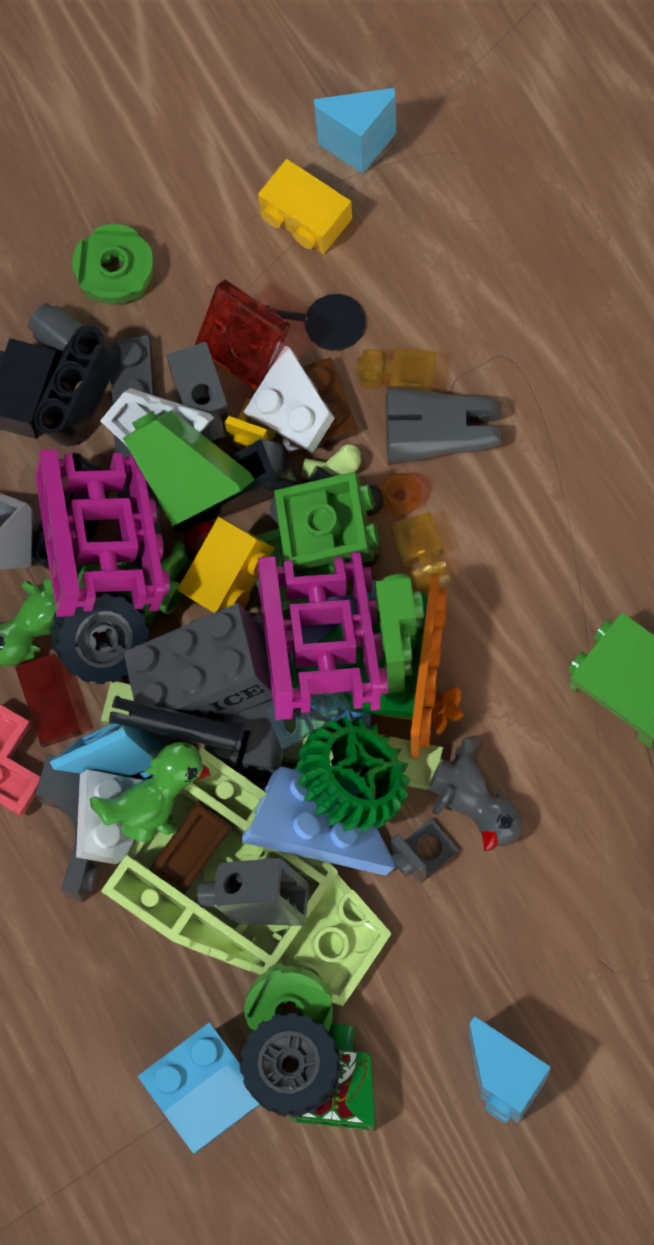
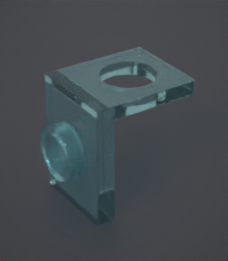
M344 692L311 694L310 712L301 713V708H293L296 728L292 734L286 730L283 720H275L273 707L267 711L282 749L290 748L320 728L326 730L330 727L331 719L339 725L342 724L341 720L345 716H347L351 723L355 721Z

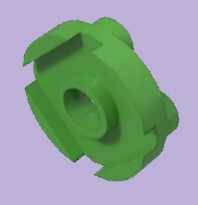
M120 224L103 225L94 229V234L87 237L85 241L82 239L77 244L73 254L72 266L76 281L81 287L84 296L99 303L109 305L123 304L128 301L133 302L143 297L145 289L150 284L154 275V258L149 244L139 236L137 231ZM111 257H118L120 264H124L116 272H109L107 268H103V264L111 262Z
M279 963L270 966L265 973L259 975L251 984L244 1006L245 1020H247V1024L251 1029L250 1032L253 1033L258 1028L257 1025L262 1021L266 1022L272 1019L274 1015H281L282 1009L278 1005L288 1001L296 1003V1008L301 1011L299 1016L305 1017L306 1015L313 1018L316 1023L324 1026L329 1032L333 1018L332 993L329 986L314 972L303 967L287 966Z

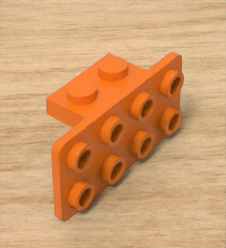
M431 573L413 719L383 716L412 720V759H419L421 748H429L432 708L435 705L437 668L440 665L442 649V628L445 626L447 587H440V574Z

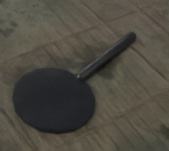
M328 294L317 299L309 307L307 314L232 304L229 307V310L234 313L305 322V329L310 340L319 348L329 351H342L353 346L361 338L365 329V315L360 305L351 297L342 294Z

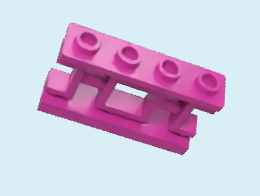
M57 449L40 450L35 470V480L57 617L74 616L76 607H83L84 611H92L96 599L95 592L131 591L134 609H143L144 604H148L149 611H159L163 596L169 594V573L167 570H162L160 559L163 556V540L161 534H155L154 529L157 518L155 499H149L147 489L150 486L131 452L129 457H123L122 453H113L110 470L75 471L72 454H64L63 459H58ZM126 479L129 498L106 499L105 492L122 491ZM88 492L89 499L71 500L67 515L64 493ZM119 519L122 541L87 542L83 520ZM139 549L142 570H118L117 562H135ZM75 561L76 564L100 563L101 571L83 572L79 585Z
M352 552L351 562H344L343 557H335L334 574L294 577L292 561H284V567H276L275 557L258 558V587L275 720L293 719V708H301V713L310 712L311 694L351 691L354 709L363 708V703L370 702L371 711L380 710L381 694H388V678L386 667L378 668L377 659L383 658L382 639L380 633L373 634L372 626L377 625V608L375 600H368L367 592H372V577L370 567L362 566L361 553ZM351 580L356 615L351 614L349 600L326 601L327 597L346 596V581ZM285 585L287 601L309 599V603L289 604V620H283L279 586ZM341 623L344 641L303 644L301 626ZM356 647H361L366 676V683L363 684L360 668L336 669L337 664L356 663ZM290 652L294 653L295 668L318 666L319 671L299 672L298 689H292L288 653Z

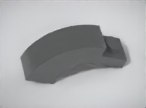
M47 754L36 796L41 804L62 811L73 822L75 842L61 890L67 898L84 902L86 891L92 892L95 888L99 867L94 865L95 861L76 858L80 773L53 770L50 761L56 756Z

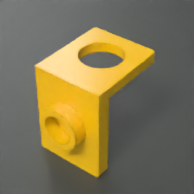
M249 398L246 399L238 419L228 416L225 422L228 442L238 450H242L260 439L273 442L277 434L270 429L266 430L247 422L249 417L243 412L251 400Z

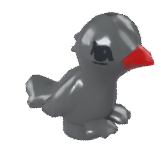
M474 735L465 737L462 740V745L456 749L455 764L443 758L440 760L428 790L439 794L433 806V814L438 815L447 805L451 809L469 816L476 823L482 835L484 851H490L497 846H506L514 843L523 831V818L517 806L512 803L511 798H505L502 791H499L496 797L490 795L485 778L475 761V755L480 749L482 741L480 736Z

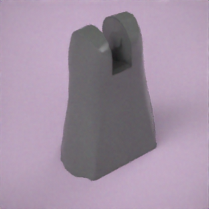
M387 386V465L420 461L455 453L487 450L500 446L502 444V429L487 425L470 426V423L492 422L502 417L500 402L483 396L451 395Z
M269 699L219 720L237 725L239 721L244 722L243 738L237 756H232L230 750L209 745L204 747L207 752L240 775L269 781L271 775L278 768L283 767L286 720H275L273 700Z

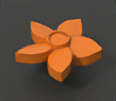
M457 687L448 690L443 696L436 693L431 723L434 722V730L438 735H441L446 728L447 721L455 722L464 716L458 707L461 701V690Z

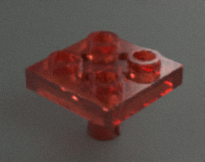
M225 279L216 285L195 345L207 342L214 362L257 391L279 356L291 323L280 317L274 308L270 310V305L261 304ZM231 349L237 354V357L232 354Z

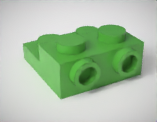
M355 472L274 490L284 561H292L293 572L331 564L334 569L335 557H343L344 562H351L352 552L361 553L362 563L375 560L373 548L380 547V538L375 522L369 523L367 510L374 509L373 496L369 485L363 486Z
M394 574L384 578L383 581H376L377 620L382 639L383 663L387 671L388 693L405 691V676H412L411 650L416 649V634L424 633L422 620L424 612L421 592H412L411 578L408 575Z

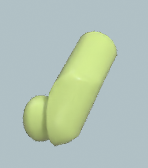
M347 444L342 446L327 462L305 458L301 478L309 480L315 466H319L337 476L356 472L361 464V452L356 446Z

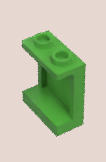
M621 612L614 622L607 619L599 628L593 638L597 644L587 655L582 651L568 669V672L571 674L568 688L575 693L580 689L639 732L637 740L651 749L654 745V635Z

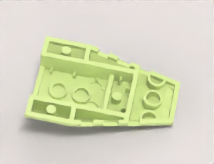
M201 748L199 753L202 757V763L209 768L211 776L195 781L179 792L170 813L173 818L172 822L177 825L178 829L193 806L199 801L231 823L233 828L185 895L149 871V868L174 835L173 833L166 835L158 830L152 841L143 842L136 840L100 892L170 941L257 975L265 973L270 966L279 963L306 968L318 975L329 986L332 993V1003L343 1007L392 933L358 894L351 890L343 881L331 863L243 843L242 836L245 830L251 826L256 816L254 811L259 800L265 796L266 792ZM281 858L309 883L305 926L234 923L216 907H201L197 895L199 883L201 881H216L217 867L225 862Z

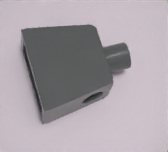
M207 342L167 354L170 375L180 404L210 413L214 417L201 433L212 443L218 444L227 440L228 436L222 420L228 417V406ZM200 399L210 400L204 405L196 403Z
M281 858L221 863L217 867L216 881H201L199 883L197 892L199 905L201 907H216L234 923L306 925L309 883Z

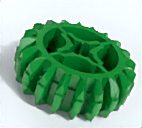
M347 716L338 719L336 722L332 719L329 722H325L318 730L315 729L307 737L305 744L301 746L297 754L300 760L297 762L295 770L302 775L297 786L308 791L304 801H313L316 804L315 815L325 813L328 816V826L336 825L340 821L344 832L356 828L359 833H362L371 828L375 830L382 827L388 822V819L391 820L399 813V809L402 808L401 805L408 796L405 789L411 779L403 774L408 763L398 759L402 748H392L389 744L391 735L381 737L377 732V724L366 728L362 717L352 722ZM330 750H332L334 757L331 760L332 766H330ZM376 788V795L374 799L372 791Z

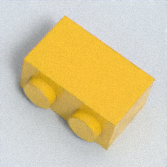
M288 159L282 163L257 194L260 214L268 224L275 228L282 226L293 234L294 239L306 249L315 248L322 254L326 253L353 219L351 200Z
M218 516L177 590L213 613L236 603L245 609L249 602V593L258 579V558L270 557L275 547L242 527Z

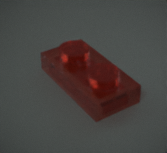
M54 653L16 666L15 669L41 747L44 748L82 735L56 654Z

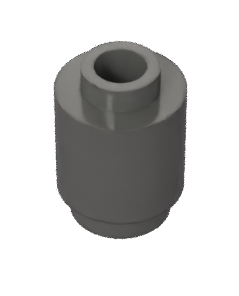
M49 303L42 304L33 313L28 323V329L33 332V338L46 348L56 350L60 359L74 332L81 326H84L58 305L51 306Z

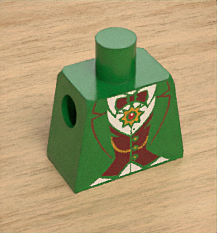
M331 1024L329 1034L335 1040L342 1057L340 1058V1064L343 1066L342 1075L339 1076L338 1080L340 1085L337 1091L332 1093L330 1096L331 1100L326 1105H321L318 1111L312 1114H302L303 1117L294 1118L292 1115H289L291 1122L375 1131L371 1054L354 1051L356 1027Z

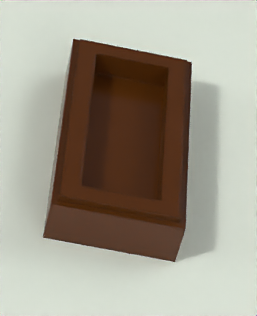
M197 801L179 826L177 833L171 837L149 868V871L185 895L233 828V825Z

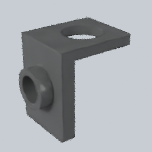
M433 819L428 820L405 840L399 834L391 839L392 852L394 853L391 856V860L405 877L412 874L419 884L459 852V849ZM432 836L440 841L442 851L437 858L425 860L418 855L416 846L423 837Z

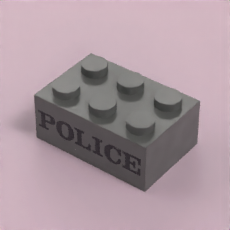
M238 603L124 651L132 694L136 702L219 721L272 699L268 659L259 623ZM147 731L161 744L176 739Z

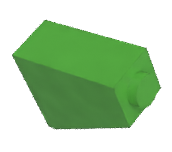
M154 410L133 421L132 424L135 430L123 437L124 442L172 526L240 492L254 481L253 476L248 470L172 410L157 417Z

